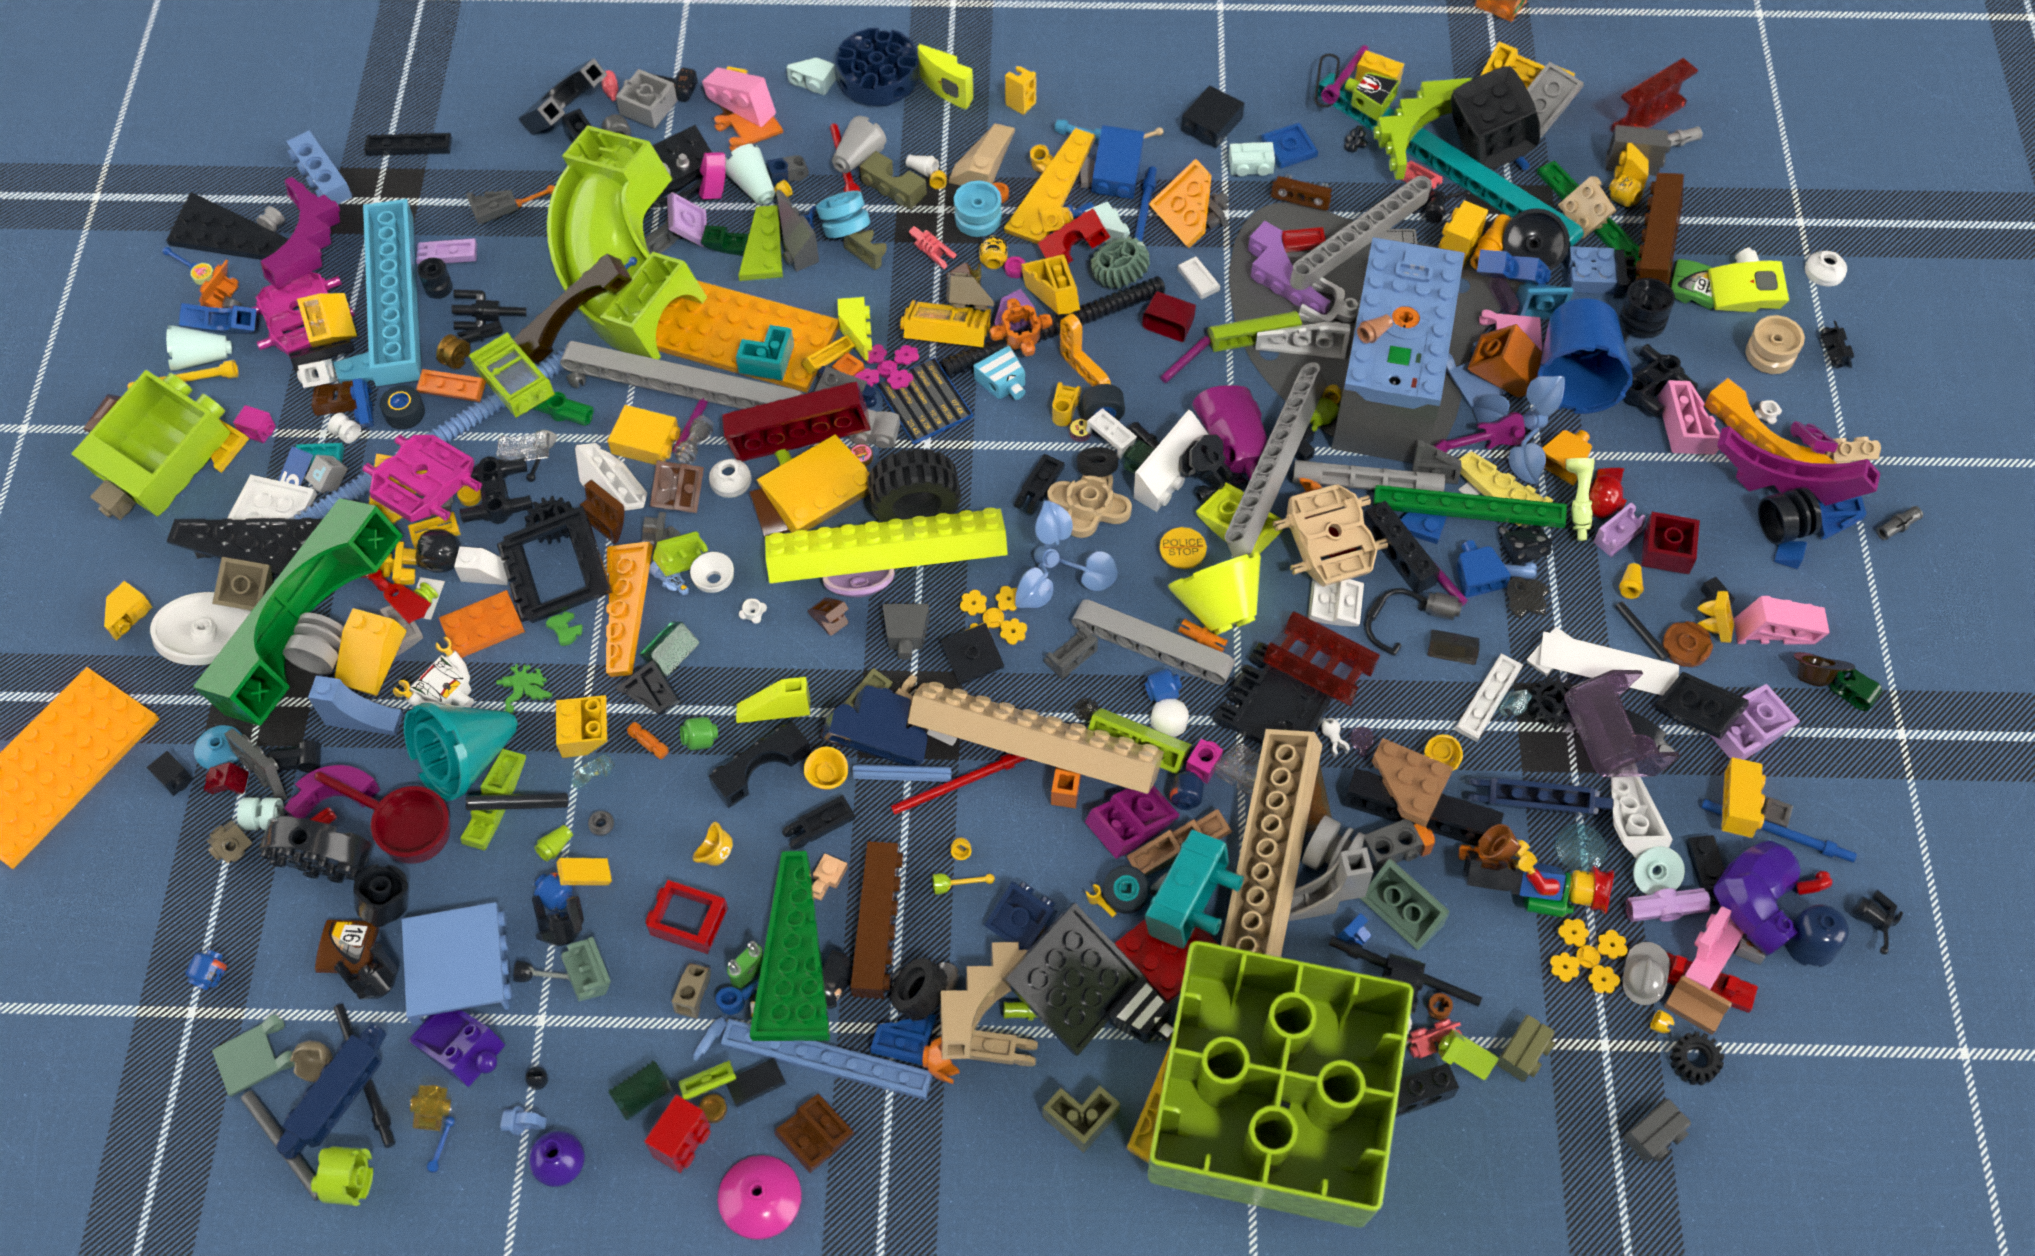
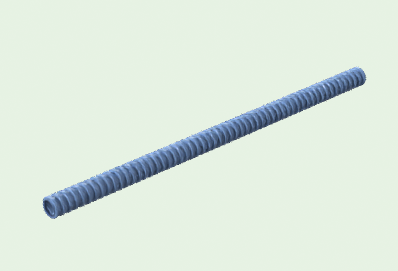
M566 347L562 348L563 351L558 350L556 355L552 354L550 359L546 358L545 362H539V366L536 365L549 380L553 378V375H559V371H565L560 361ZM527 370V373H521V377L517 376L515 381L510 380V384L505 383L503 386L511 395L536 379ZM492 392V395H486V399L481 398V401L479 403L475 402L473 407L468 406V410H462V414L457 413L455 418H449V422L444 421V425H438L437 429L433 428L431 433L427 432L425 435H435L443 441L450 443L452 438L457 439V435H463V431L468 432L470 427H476V423L481 424V420H487V416L492 417L494 412L498 413L500 408L504 409L506 406ZM363 472L364 475H358L356 480L354 478L351 479V483L346 482L344 487H338V491L333 490L332 495L327 494L325 499L321 498L319 503L314 502L312 507H306V511L301 510V514H295L293 519H323L339 498L358 501V497H364L366 492L370 493L372 476Z

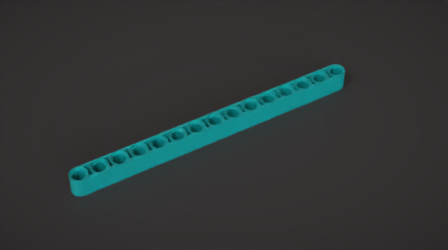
M1329 73L1319 82L1318 97L1322 99L1321 93L1325 87L1334 83L1335 73ZM1345 81L1339 89V98L1332 106L1371 131H1374V126H1377L1378 121L1352 106L1353 93L1345 90L1347 82ZM1388 107L1382 117L1395 116V110ZM1421 128L1409 142L1406 149L1408 154L1464 189L1469 190L1472 194L1509 217L1513 218L1520 212L1528 209H1545L1556 214L1564 222L1569 233V248L1573 247L1583 237L1584 231L1579 224L1426 129Z

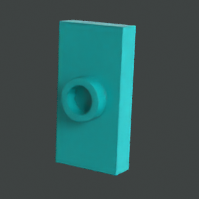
M342 443L296 444V448L313 455L309 467H311L316 455L333 456L342 463L344 454Z

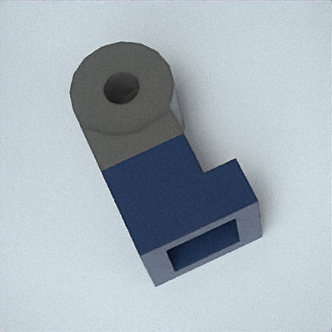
M794 155L766 160V168L773 188L783 179L787 182L792 180L801 181L809 175L808 167L802 156Z

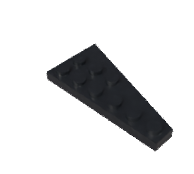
M190 192L166 241L172 247L263 260L281 248L288 241V238Z
M174 519L166 542L219 559L226 557L271 565L272 574L279 576L322 519Z

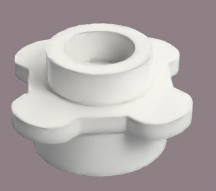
M1761 401L1759 404L1760 408L1755 411V415L1758 419L1767 421L1769 424H1775L1777 415H1780L1782 412L1781 408L1774 401Z
M747 599L743 603V610L739 612V617L742 620L748 619L757 624L761 622V616L767 610V606L765 603H760L757 599Z

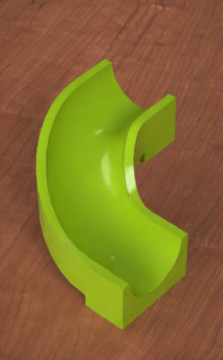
M587 125L562 155L568 166L559 177L552 192L547 217V236L551 260L556 274L566 291L569 286L582 277L584 272L588 271L607 253L621 259L624 265L629 262L630 257H635L637 264L627 269L632 280L617 294L609 291L597 295L580 306L578 310L591 329L613 348L625 353L659 360L661 355L656 344V330L660 316L666 306L677 297L701 304L707 299L706 294L685 261L656 252L649 254L643 233L644 215L671 182L672 178L650 141Z

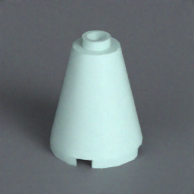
M746 144L731 152L733 156L729 160L725 158V174L757 204L767 205L771 203L774 199L775 191L759 147L757 145L754 147L753 144Z
M168 325L167 353L172 357V360H168L170 370L176 371L227 359L228 354H232L231 340L227 341L226 336Z

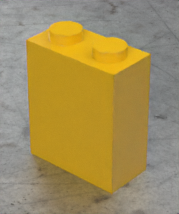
M624 405L609 436V448L611 454L656 465L657 460L666 461V459L670 458L672 445L680 436V428L678 427L676 417Z

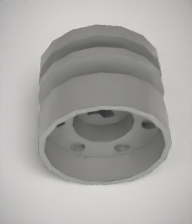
M301 614L298 624L295 625L294 635L290 636L283 650V655L288 661L303 670L319 675H328L332 673L338 660L337 653H339L344 627L333 619L320 614Z
M1325 815L1317 826L1301 863L1317 871L1326 862L1328 863L1327 871H1329L1337 862L1340 852L1363 848L1365 834L1359 832L1354 841H1351L1354 829L1350 827L1341 836L1339 835L1341 822Z

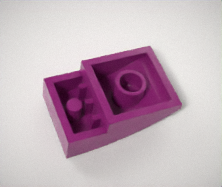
M1153 785L1148 794L1130 788L1114 794L1109 802L1092 809L1085 823L1111 854L1118 859L1153 838L1178 819L1180 814Z

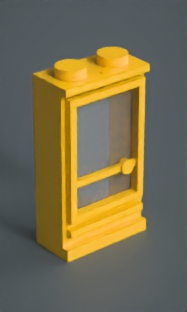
M912 300L909 308L906 307L905 315L901 317L900 329L904 330V338L984 347V339L987 337L990 329L991 309L980 311V309L973 310V308L969 307L957 308L952 307V305L917 302L916 304V300Z

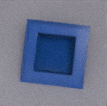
M1790 541L1779 544L1774 562L1798 569L1803 561L1807 542Z

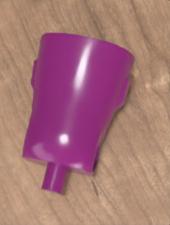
M1224 385L1206 389L1194 399L1192 407L1208 434H1217L1223 440V455L1226 458L1224 463L1232 472L1247 473L1250 480L1268 442L1261 421L1262 413L1258 404L1253 399L1251 391L1244 386Z

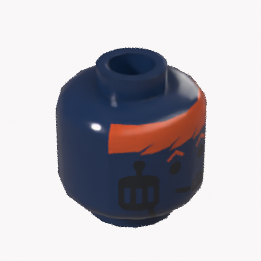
M1189 771L1176 775L1172 779L1171 802L1184 811L1198 807L1202 802L1204 783L1197 774Z

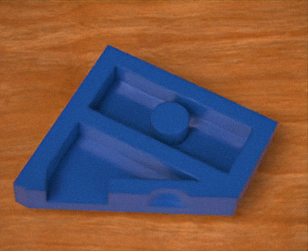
M1862 496L1826 506L1816 497L1822 514V525L1819 530L1822 539H1827L1864 520L1867 515Z
M1408 512L1400 520L1414 537L1438 544L1447 516Z
M928 1015V1019L913 1022L912 1019H905L898 1023L878 1024L871 1045V1053L923 1065V1051L926 1045L929 1046L936 1023V1015Z

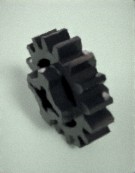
M551 496L549 501L542 497V503L533 502L535 508L527 509L529 515L524 518L526 521L525 526H532L536 522L545 521L574 508H572L569 501L564 502L563 497H560L557 501L554 499V496ZM567 528L539 538L538 541L542 543L546 539L548 544H551L552 540L556 539L560 543V537L569 538Z
M1557 676L1555 681L1547 677L1545 683L1540 680L1537 686L1533 687L1528 703L1532 704L1530 712H1537L1535 719H1544V726L1550 722L1553 729H1556L1558 724L1566 728L1568 723L1574 725L1577 718H1580L1585 702L1581 701L1583 693H1576L1578 686H1569V679L1563 683L1559 676Z

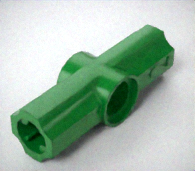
M554 392L555 395L532 408L549 414L555 421L568 420L583 426L590 424L594 413L592 406L567 399L562 392Z

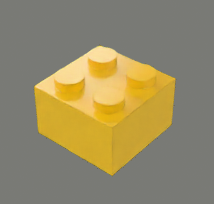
M1464 200L1460 208L1456 207L1454 209L1451 223L1447 222L1443 228L1442 234L1445 236L1441 239L1438 248L1464 252L1462 268H1464L1477 246L1478 240L1482 236L1488 210Z

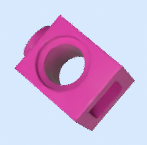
M247 405L242 408L233 422L238 431L245 434L249 439L265 443L267 438L274 432L276 426L268 412Z
M1200 739L1187 761L1186 771L1197 774L1204 783L1208 784L1222 761L1223 749L1212 741ZM1207 757L1210 759V761L1205 762L1202 761L1200 758Z

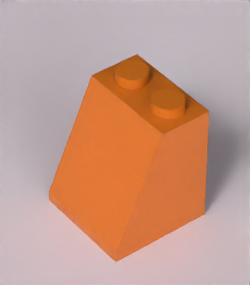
M1517 324L1482 334L1468 369L1518 398L1527 395V388L1530 382L1537 378L1542 351Z

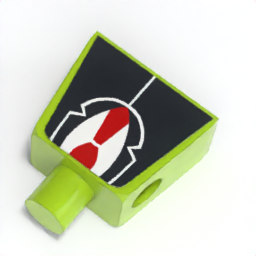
M1367 72L1360 81L1349 78L1346 82L1345 90L1353 93L1351 102L1353 107L1378 121V118L1384 115L1397 96L1399 80Z

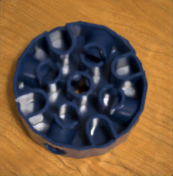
M867 28L854 32L843 40L839 46V52L836 55L837 81L843 93L854 102L869 106H889L909 96L918 82L917 49L911 39L896 30L891 29V32L880 31L879 28Z

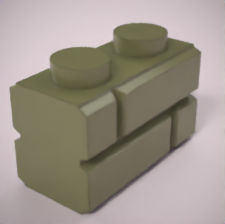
M1526 1015L1497 1061V1066L1511 1073L1512 1076L1522 1082H1525L1529 1075L1534 1078L1542 1065L1538 1062L1542 1054L1548 1056L1555 1044L1551 1040L1555 1034L1554 1030L1541 1024L1540 1021L1532 1016Z

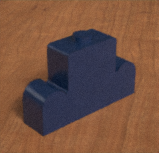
M866 685L857 694L854 708L850 705L842 704L828 715L822 735V740L906 766H918L924 760L927 746V735L923 729L916 726L906 728L911 700L894 694L888 688H875Z

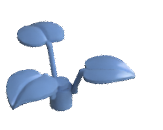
M1564 376L1537 377L1530 382L1527 388V399L1534 406L1532 407L1533 411H1529L1522 416L1524 426L1532 431L1521 442L1522 447L1512 448L1509 454L1510 468L1517 477L1525 482L1537 484L1545 467L1546 456L1543 448L1536 443H1526L1535 433H1538L1539 428L1547 425L1548 416L1555 413L1559 408L1564 394ZM1488 394L1480 397L1474 403L1473 410L1478 423L1496 422L1508 415L1507 412L1510 404L1502 395Z
M1045 500L1043 502L1041 512L1036 520V536L1045 545L1038 547L1034 552V560L1039 564V568L1033 567L1027 570L1019 582L1015 596V606L1018 608H1038L1049 602L1053 595V583L1046 578L1048 576L1046 567L1052 568L1058 563L1084 571L1081 582L1089 590H1104L1110 587L1117 579L1118 571L1115 562L1108 553L1096 551L1090 554L1086 559V567L1059 558V553L1052 548L1059 545V540H1065L1070 537L1073 523L1069 513L1063 507L1051 501Z

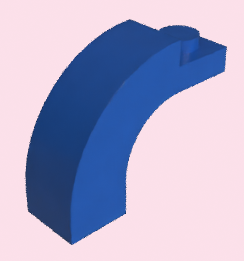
M181 303L178 326L215 333L248 334L255 330L256 309L235 305L230 308H213Z

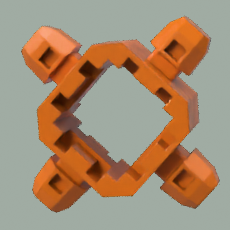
M1016 298L1007 300V309L1002 315L1001 326L996 325L989 329L990 337L992 340H1002L1004 337L1007 346L1009 345L1014 350L1021 348L1025 356H1031L1035 353V344L1040 339V330L1049 328L1052 325V318L1050 314H1041L1037 317L1033 307L1029 305L1021 306ZM1020 319H1023L1024 322L1028 321L1031 324L1032 333L1025 331L1021 332V335L1018 336V333H1014L1010 329V322L1017 323L1020 322Z

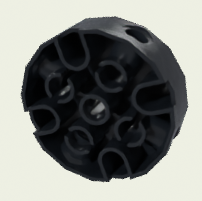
M281 816L278 817V820L273 818L268 820L259 851L261 852V857L270 860L269 864L282 868L288 866L303 871V875L309 878L318 879L319 875L328 876L327 880L343 883L344 879L355 881L357 874L363 872L364 868L368 865L373 847L371 842L352 832H336L337 827L303 818Z

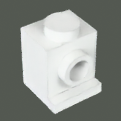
M332 359L298 366L297 376L300 383L303 384V388L337 381ZM315 369H317L319 377L315 375Z

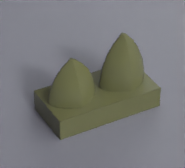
M873 230L859 231L844 236V248L874 270L881 267L882 257L887 250L886 243L872 244L870 242L873 238Z

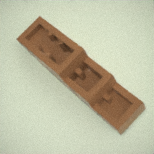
M1216 809L1197 822L1193 819L1174 832L1171 830L1165 832L1129 854L1127 858L1133 867L1138 868L1147 876L1174 863L1182 843L1185 842L1191 830L1218 840L1232 833V830L1219 809Z

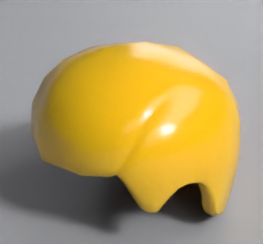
M1443 734L1429 739L1424 748V755L1453 767L1454 771L1462 762L1463 751L1456 738Z

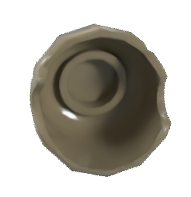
M308 1040L299 1043L295 1047L290 1061L295 1063L294 1074L305 1081L316 1082L324 1066L333 1060V1055L325 1044L319 1041Z

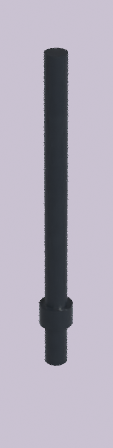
M1332 936L1329 946L1348 953L1347 956L1357 960L1360 958L1382 968L1385 967L1386 957L1362 948L1363 945L1356 942L1351 944ZM1425 973L1423 974L1425 975L1424 985L1479 1007L1482 1000L1481 996Z
M336 1005L333 1010L346 1041L351 1035L355 1036L344 1005ZM370 1078L363 1090L373 1114L371 1120L375 1130L380 1133L384 1147L390 1148L395 1145V1140L389 1127L391 1121L388 1113L383 1111L374 1084Z

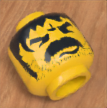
M997 236L983 239L979 246L981 263L989 269H998L1003 266L1008 258L1006 241Z

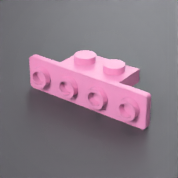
M1721 906L1716 915L1711 914L1706 924V932L1701 931L1695 942V946L1698 947L1696 958L1685 974L1686 977L1709 990L1744 935V932L1731 921L1730 915L1732 911Z

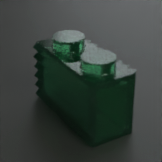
M651 1061V1064L642 1067V1070H637V1074L633 1073L632 1077L628 1076L627 1080L623 1079V1083H619L618 1086L609 1089L608 1093L627 1121L670 1092L672 1088L656 1061Z

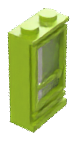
M508 332L469 354L476 372L486 380L487 385L515 418L555 395L549 379L543 375L522 351Z

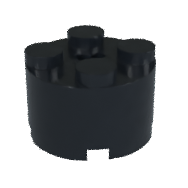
M378 864L364 868L362 873L357 874L353 887L354 908L361 919L372 923L375 927H383L404 914L408 908V884L406 875L402 870L393 865L387 864V867H379Z
M1389 953L1382 978L1405 982L1412 986L1411 1013L1415 1014L1418 1003V991L1422 990L1425 975L1423 974L1426 963Z

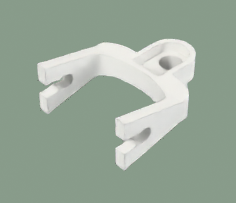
M1323 277L1312 284L1311 287L1314 290L1334 295L1335 303L1331 311L1326 315H1322L1302 304L1299 312L1301 320L1312 323L1334 322L1335 319L1346 323L1354 321L1357 315L1358 302L1353 298H1347L1344 301L1345 292L1343 288Z

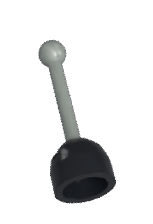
M516 961L514 982H528L533 976L568 979L570 981L568 974L535 971L533 966L525 961Z

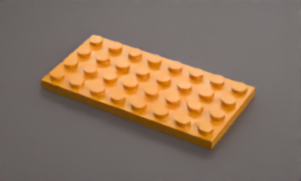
M698 281L707 296L703 304L677 297L662 312L656 330L658 351L738 374L740 373L736 355L742 339L764 342L770 325L792 328L794 348L783 381L746 374L741 375L808 393L818 371L810 375L802 363L808 356L831 344L840 327L839 319L701 281Z
M86 667L0 752V861L13 870L159 720L158 716Z

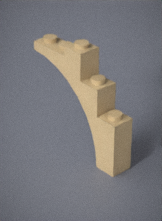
M992 942L991 966H967L966 991H941L942 1059H970L971 1040L977 1024L985 1012L998 999L1012 991L1002 978L1028 951L1019 950L1018 942Z

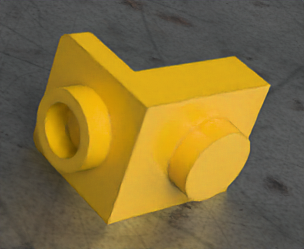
M1066 207L1041 211L1044 232L1059 230L1065 224L1073 221L1072 212Z

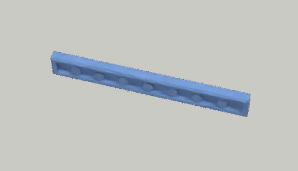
M733 1019L728 1020L720 1043L722 1047L768 1059L775 1058L779 1062L923 1100L927 1099L933 1075L928 1070L817 1041H752L749 1037L751 1024Z

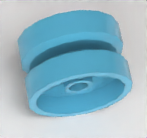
M978 180L965 183L956 191L954 196L955 222L961 232L969 236L982 237L994 233L1000 227L1002 221L1001 194L996 186L989 182Z
M860 191L836 194L816 205L819 218L825 220L822 227L826 237L837 238L850 235L870 224L871 220L868 211L862 209L865 202Z

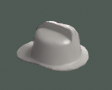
M1652 942L1636 944L1629 950L1626 958L1623 989L1633 1002L1640 1005L1656 1003L1663 997L1666 990L1670 968L1669 957L1666 951L1659 945Z

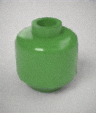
M708 717L686 719L684 725L680 726L681 743L683 746L686 745L689 750L711 748L714 739L718 738L717 725L712 724Z

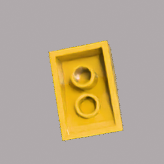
M353 608L342 631L335 679H340L350 689L377 696L407 630L394 619Z

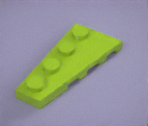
M778 205L756 207L738 275L739 281L783 277Z

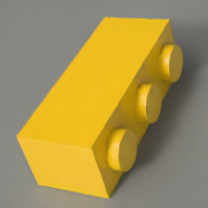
M1731 757L1724 772L1721 831L1753 838L1757 828H1762L1764 814H1761V809L1764 805L1765 794H1761V790L1764 787L1766 776L1762 775L1761 763Z

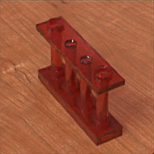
M1682 58L1622 94L1621 99L1629 105V108L1624 118L1612 124L1610 131L1613 133L1616 125L1649 129L1686 105L1687 99L1679 93L1682 83L1697 74L1698 69L1685 58Z
M1293 611L1289 616L1284 632L1288 636L1280 646L1270 642L1263 661L1351 706L1359 688L1354 684L1362 673L1370 677L1372 676L1380 654ZM1296 640L1309 645L1302 657L1289 652V649ZM1318 650L1331 657L1323 669L1311 663ZM1340 662L1353 668L1345 680L1332 674Z

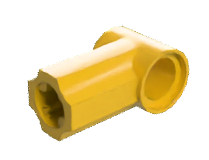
M1036 145L1030 151L1032 168L1043 174L1054 157L1049 154L1048 148L1044 145Z

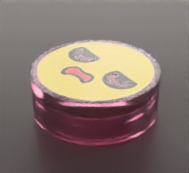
M1078 418L1070 423L1069 435L1073 440L1083 442L1091 437L1092 432L1089 434L1086 431L1088 420Z

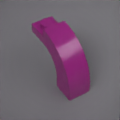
M345 765L327 766L314 770L297 781L295 785L300 792L290 798L284 809L290 817L304 819L321 801L333 796L347 797L316 781L314 775L319 771L372 798L381 789L374 778L360 769ZM353 800L355 803H357V804H358L359 806H361L362 808L365 807V805H363V804H361V803H359V802Z

